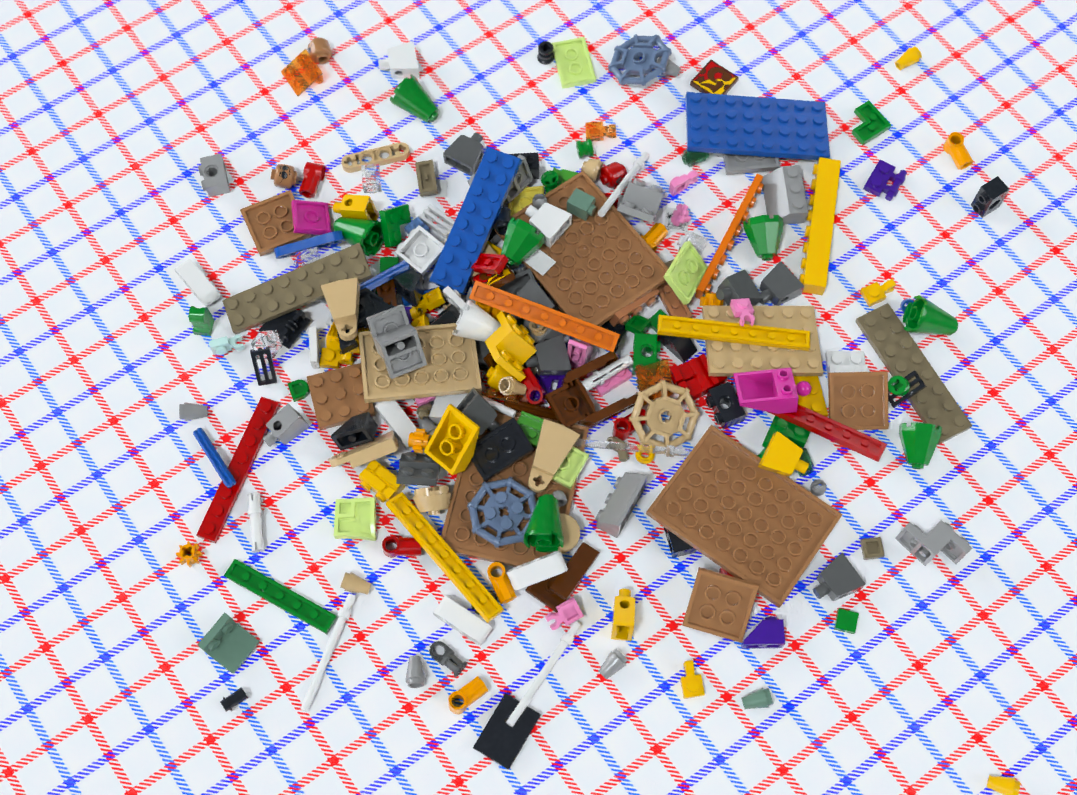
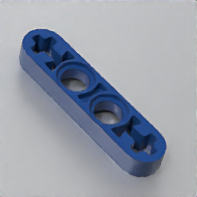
M333 231L276 247L274 252L276 259H281L344 241L342 231Z

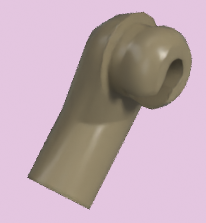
M427 403L417 408V414L420 419L423 420V417L429 418L432 404Z
M608 437L606 444L609 448L618 452L619 461H628L626 443L617 437Z

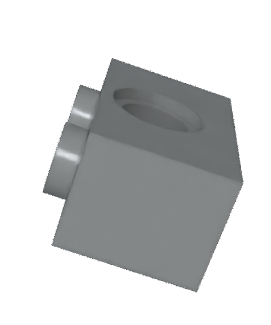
M221 153L201 157V165L198 166L200 176L204 178L201 181L203 191H207L209 197L231 193Z

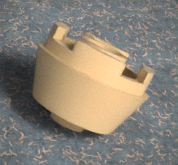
M448 485L414 489V497L412 498L420 513L428 512V515L440 514V510L448 509L451 493H449Z

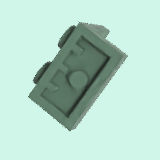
M224 612L197 646L234 674L260 642Z

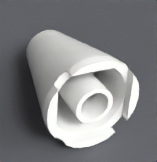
M468 299L467 305L469 306L464 305L456 322V330H453L452 335L485 342L501 324Z

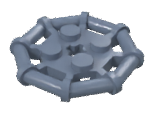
M634 34V37L614 48V54L608 69L619 80L620 85L635 84L646 86V83L666 72V66L672 50L665 45L657 34L654 36ZM657 45L660 49L655 50L653 47ZM662 56L660 64L656 63L658 57ZM623 67L625 69L623 74L620 72L619 68ZM630 75H640V78H638V77H629V76H630Z
M513 477L487 483L484 481L471 502L467 503L472 533L487 540L495 548L519 542L524 543V535L536 506V493L515 481ZM507 487L506 492L494 494L491 491L492 489ZM511 487L524 496L519 499L511 494ZM487 493L490 498L484 506L478 505ZM528 501L531 514L524 513L523 503ZM504 508L508 509L507 512L509 513V515H503V517H501L499 510ZM477 511L484 513L485 522L482 524L479 523ZM529 520L524 529L520 531L518 527L522 521ZM486 527L491 528L497 532V536L495 537L484 529ZM507 531H514L516 534L501 538L502 534Z

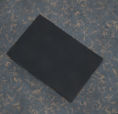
M513 417L477 440L471 460L483 480L487 482L535 451L517 420Z
M505 693L474 744L473 749L509 770L541 714L527 706L515 725L511 727L506 721L520 701Z

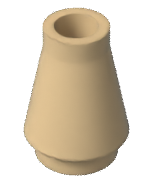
M510 376L504 377L499 381L498 388L503 395H524L526 392V385Z
M345 572L340 588L345 589L344 591L368 595L372 583L367 582L352 572Z

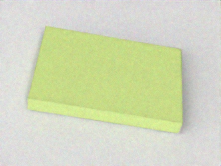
M585 37L551 43L562 89L596 83V76Z
M690 241L684 242L664 275V279L683 305L689 304L708 268Z

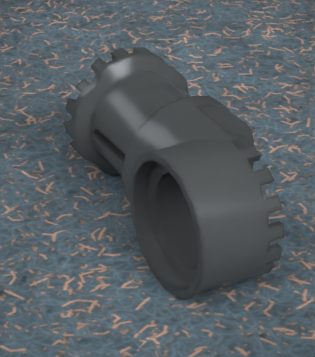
M435 641L430 646L429 653L431 658L450 669L454 673V677H457L464 670L463 668L467 666L468 663L461 661L454 654L455 652L442 641ZM436 646H442L445 650L444 654L440 657L433 654V649Z

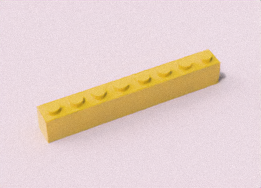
M819 157L818 163L813 166L812 174L815 175V179H812L810 190H813V195L810 194L808 205H811V210H808L806 221H809V226H806L804 236L807 237V242L804 241L802 252L805 253V258L802 257L800 268L803 269V274L799 276V281L804 285L803 293L823 296L826 288L841 160Z

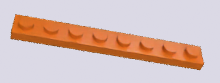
M756 174L697 287L696 298L700 299L706 292H710L712 287L710 283L712 279L716 280L720 272L718 270L719 265H724L727 258L725 254L727 250L731 251L735 243L733 241L734 236H739L742 229L740 225L749 216L750 212H747L749 207H754L757 200L755 196L757 193L760 194L764 187L762 175Z
M475 280L469 299L611 352H614L620 336L616 332Z

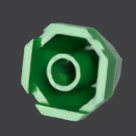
M761 215L747 219L748 222H743L744 231L756 256L762 258V261L772 260L778 252L784 226L783 218L779 215H774V218H769V215Z
M513 217L508 223L501 255H505L509 259L507 265L518 266L542 247L546 239L541 232L539 235L535 233L537 229L521 219L517 218L516 220Z
M917 422L911 423V427H907V423L899 425V436L908 465H912V469H924V466L929 465L941 437V426L936 427L934 424Z

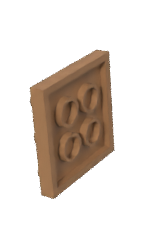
M291 190L240 209L260 257L274 252L276 247L311 237V234L294 233L291 202L295 198Z
M361 363L307 376L319 430L343 425L351 417L369 412L372 417L376 416L373 403H365Z
M888 371L828 373L830 419L855 430L889 429Z
M699 567L682 626L742 643L759 584Z

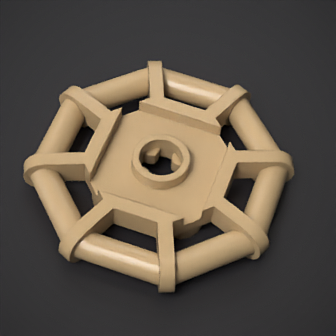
M660 380L659 383L637 393L638 396L629 421L632 422L640 444H645L667 453L682 443L692 440V434L700 412L697 410L689 393L690 390L687 387L683 388L668 383L665 380ZM661 390V397L655 398L653 401L648 398ZM667 390L679 394V397L677 399L667 397ZM683 399L685 400L690 412L685 413V411L683 410L681 404ZM645 401L648 404L645 416H639ZM665 411H668L667 415H669L670 418L669 420L665 419V421L663 422L661 414ZM690 417L686 430L684 431L682 427L685 418ZM642 420L646 421V425L649 428L647 434H645L640 423ZM654 433L661 435L664 438V442L652 439L651 437ZM681 433V436L669 442V437L672 434Z

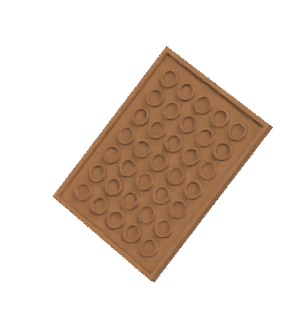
M581 171L545 194V197L547 198V203L567 212V200L577 188L595 197L596 210L592 216L589 215L586 221L572 214V224L553 246L549 248L543 244L539 248L556 261L543 276L524 261L522 264L526 269L530 268L535 280L563 313L601 326L613 318L614 313L643 298L665 283L664 275L668 267L624 216L617 211L614 205L610 207L604 217L598 215V211L608 198L584 171ZM532 203L512 215L511 218L513 217L516 220L518 218L529 224L530 217L525 212ZM498 234L500 238L504 241L505 235Z
M495 410L497 417L494 420L499 423V426L512 418ZM516 412V415H515L514 418H515L517 421H518V418L520 417L521 413H520V412ZM539 417L559 424L558 420ZM574 424L568 428L580 434L573 447L584 452L589 427ZM486 429L482 435H478L477 440L490 433V431ZM535 451L487 482L513 477L515 481L530 489L528 479ZM472 460L465 471L457 474L441 537L456 554L516 567L553 553L538 552L536 547L530 545V548H528L522 542L495 548L487 540L477 534H473L467 503H470L484 480ZM541 478L533 479L536 486L543 485ZM577 479L571 490L551 480L544 491L535 492L536 503L538 498L544 494H552L556 490H561L566 495L567 503L559 507V511L569 515ZM507 487L492 489L491 491L494 494L506 492ZM511 487V494L519 499L524 496ZM487 493L478 505L484 506L490 498ZM528 501L523 503L524 513L531 514ZM506 508L500 509V510H499V511H500V516H501V517H503V515H507V516H508V515H509V513L507 512L508 509H506ZM477 511L479 523L482 524L485 522L484 513ZM523 520L518 529L522 531L529 520ZM486 527L484 529L495 537L497 536V532L491 528ZM507 531L502 534L501 538L516 534L514 531Z
M711 425L646 511V515L735 578L759 584L757 593L780 608L843 514L789 477L759 468L758 465L761 458Z

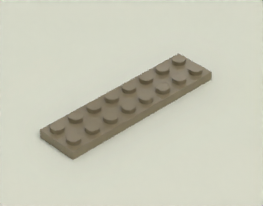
M357 243L222 300L232 331L237 335L323 299L324 295L321 285L351 278H358L359 283L373 278L362 246L360 243Z
M889 303L856 319V324L892 377L899 375L904 378L915 370L927 386L909 398L908 401L923 423L942 427L938 445L969 430L973 426L909 332L904 330V325ZM919 382L912 386L909 392L920 385Z

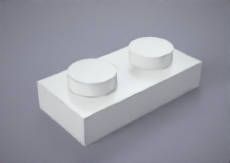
M447 286L442 290L444 299L450 305L453 304L460 313L464 305L469 306L467 302L461 299L462 297L456 289L452 290Z

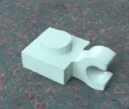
M235 335L232 338L225 336L208 341L213 355L226 354L228 351H232V348L237 351L245 349L243 343L236 344L238 341L243 340L241 335Z

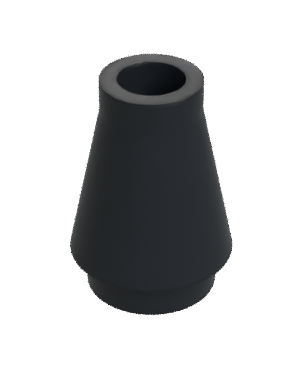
M502 207L494 225L496 232L500 235H506L508 223L512 219L510 208Z

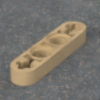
M399 142L345 155L341 160V164L345 172L353 173L406 160L410 156V150L406 143ZM383 152L389 154L385 159L380 157V154ZM364 157L372 158L368 163L362 161Z

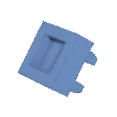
M416 217L404 227L408 235L411 230L419 225L427 232H430V228L419 217Z

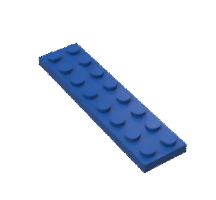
M487 147L429 281L443 288L449 286L452 290L456 289L460 294H465L471 280L470 278H472L474 273L471 266L477 261L479 255L483 253L521 165V158Z

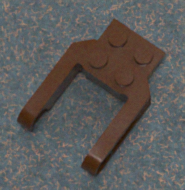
M610 351L567 372L561 387L545 395L559 424L568 428L578 423L592 428L635 405L638 392L627 399L623 398L596 411L591 398L580 380L592 375L596 370L600 371L617 361L619 358L615 351Z

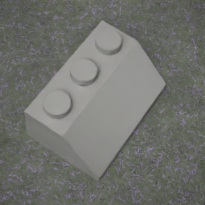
M800 165L782 166L764 175L762 184H764L763 194L766 213L769 215V218L779 215L783 218L784 225L805 223L808 208Z
M625 472L622 478L619 476L614 484L615 491L613 494L609 493L604 502L607 504L604 510L600 509L595 518L597 520L596 528L618 538L645 490L648 476Z

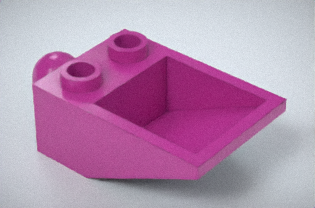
M791 368L733 373L739 405L776 414L797 412L798 395L807 396L811 392V385L806 381H801L795 385Z

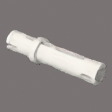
M626 354L602 370H596L592 376L581 381V383L588 392L597 385H603L605 380L633 365V360L630 355Z
M253 492V495L248 493L249 510L247 515L250 517L252 552L260 553L259 550L261 552L265 551L262 515L264 513L261 509V494L259 492Z

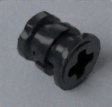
M543 41L538 45L537 60L541 64L548 65L554 60L551 42Z

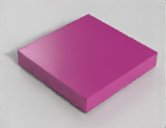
M292 200L294 233L322 235L332 232L328 203Z

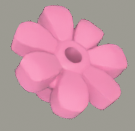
M678 204L676 206L677 210H674L672 214L674 216L671 217V222L675 226H679L680 223L689 222L691 216L688 215V206L686 204Z

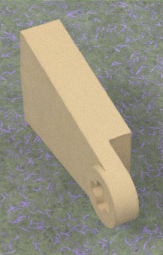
M358 278L338 280L321 285L339 337L344 341L353 340L358 335L360 297Z
M546 419L543 420L528 479V486L532 491L539 493L546 489L580 434L564 425ZM541 478L543 485L536 486L533 479Z
M390 431L371 442L362 444L347 452L338 453L329 458L328 461L331 467L349 462L351 467L355 468L398 451L399 444L393 431Z

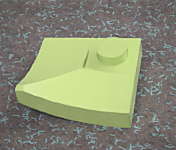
M375 497L336 499L335 539L376 541Z

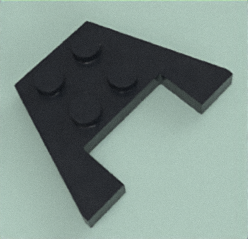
M367 288L360 290L358 329L368 324L367 317L395 306L387 304L383 301V298ZM338 334L342 354L358 347L355 339L344 341Z

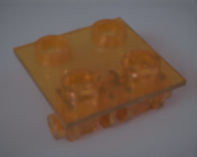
M304 49L281 71L297 96L301 95L312 83L321 84L324 81L323 72L307 49Z
M668 359L643 366V364L635 366L634 372L637 376V389L641 392L659 383L660 380H665L672 384ZM661 390L648 398L653 401L655 398L661 397ZM667 390V397L674 395L673 392Z
M491 386L481 393L482 396H486L496 402L499 399V403L502 400L520 403L524 398L523 395H503Z

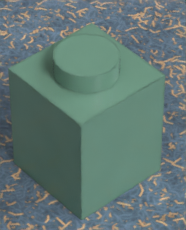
M577 188L567 200V212L585 221L596 210L595 197Z

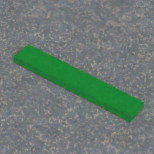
M236 559L233 560L224 574V577L326 635L338 618L335 614Z

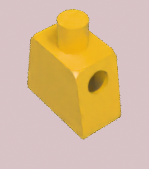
M346 194L342 202H335L333 204V212L340 213L342 217L377 220L379 217V213L370 196Z
M777 431L773 434L758 467L780 475L790 476L794 470L805 474L809 463L800 459L803 449Z
M620 589L619 596H615L611 639L631 641L635 621V598L631 597V590Z

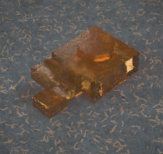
M603 121L585 122L586 140L601 141L604 140V136L616 138V124L603 126Z

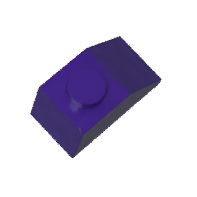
M774 616L766 617L744 639L741 649L783 648L785 645L783 619H777Z

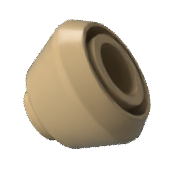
M589 159L587 162L584 161L581 171H584L593 182H596L603 163L600 159Z

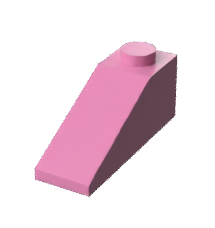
M569 339L567 353L571 368L576 369L590 361L593 354V346L591 344L576 339Z

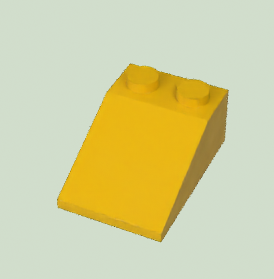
M449 404L424 453L451 475L463 472L474 455L480 427L452 404Z

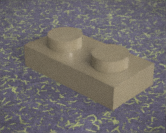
M433 159L416 162L420 196L438 194Z

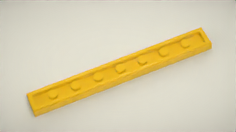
M667 315L658 316L657 335L809 351L810 331L759 325L751 326L749 324L740 326L739 323Z
M403 492L386 502V506L487 623L503 612V607Z

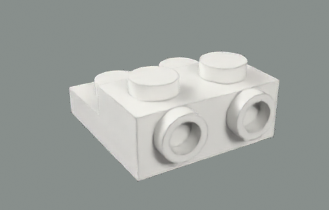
M419 225L411 230L409 237L397 246L395 253L402 261L405 260L411 268L424 276L439 259L444 244Z
M826 351L825 353L827 382L828 373L868 372L864 351Z

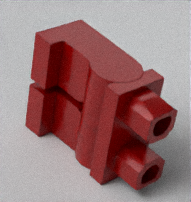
M705 354L699 355V357L678 366L675 364L669 367L668 375L673 384L683 388L687 387L690 390L689 393L693 401L706 395L709 389L719 386L727 380V376L708 375L707 357Z

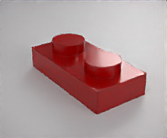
M481 253L477 261L471 266V269L476 273L500 275L509 259L505 255Z

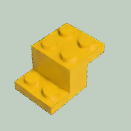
M501 311L496 315L501 326L485 340V343L494 361L521 382L526 377L522 370L524 369L522 365L537 352L533 345L535 341L528 335L529 331L524 325L521 324L519 326L511 314L506 315Z

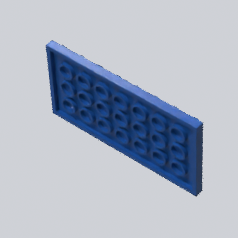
M686 92L687 151L819 160V157L830 158L825 102Z

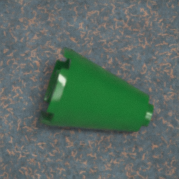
M411 74L410 79L404 78L393 91L395 96L394 98L390 97V102L427 123L430 121L434 122L439 116L437 106L415 76Z
M340 217L333 224L334 231H342L344 240L351 246L360 243L366 256L377 254L384 243L380 221Z
M915 296L914 299L916 300L913 303L909 302L905 309L903 323H906V327L903 328L907 332L950 336L958 329V322L954 316L923 296Z
M544 494L538 498L524 535L526 547L530 548V545L536 547L538 552H556L558 547L561 546L562 548L564 546L558 500L551 494Z

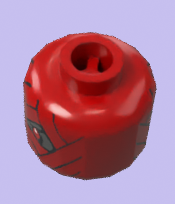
M618 162L610 163L602 167L601 175L599 176L600 181L608 188H614L626 176L627 170L623 164Z

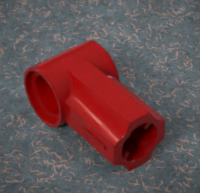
M306 162L303 171L304 178L299 189L300 195L309 199L315 197L319 183L325 177V165Z
M530 367L523 369L526 377L520 383L526 385L525 394L527 401L534 405L544 404L547 401L545 398L547 392L542 389ZM539 391L540 399L535 401L533 395Z
M641 409L639 416H645L646 411ZM632 413L615 420L612 430L613 437L624 441L630 434L635 432L632 422L629 421ZM645 420L640 421L642 427L646 425ZM622 427L626 431H619L617 428Z
M387 536L382 541L383 553L387 557L421 556L422 547L415 538ZM389 543L397 545L396 549L392 551L387 550L386 546Z

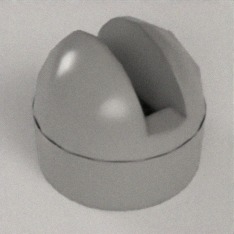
M536 194L532 200V205L537 209L544 203H547V198L543 194Z
M820 479L814 480L810 485L811 493L815 496L823 495L826 491V483ZM819 484L822 485V486L818 487L817 489L814 488L815 486H817V485H819Z
M556 490L551 494L558 500L559 507L567 503L566 495L561 490Z

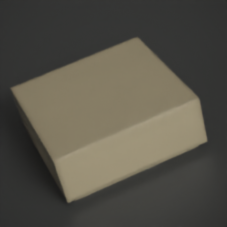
M881 537L860 540L863 560L884 558Z

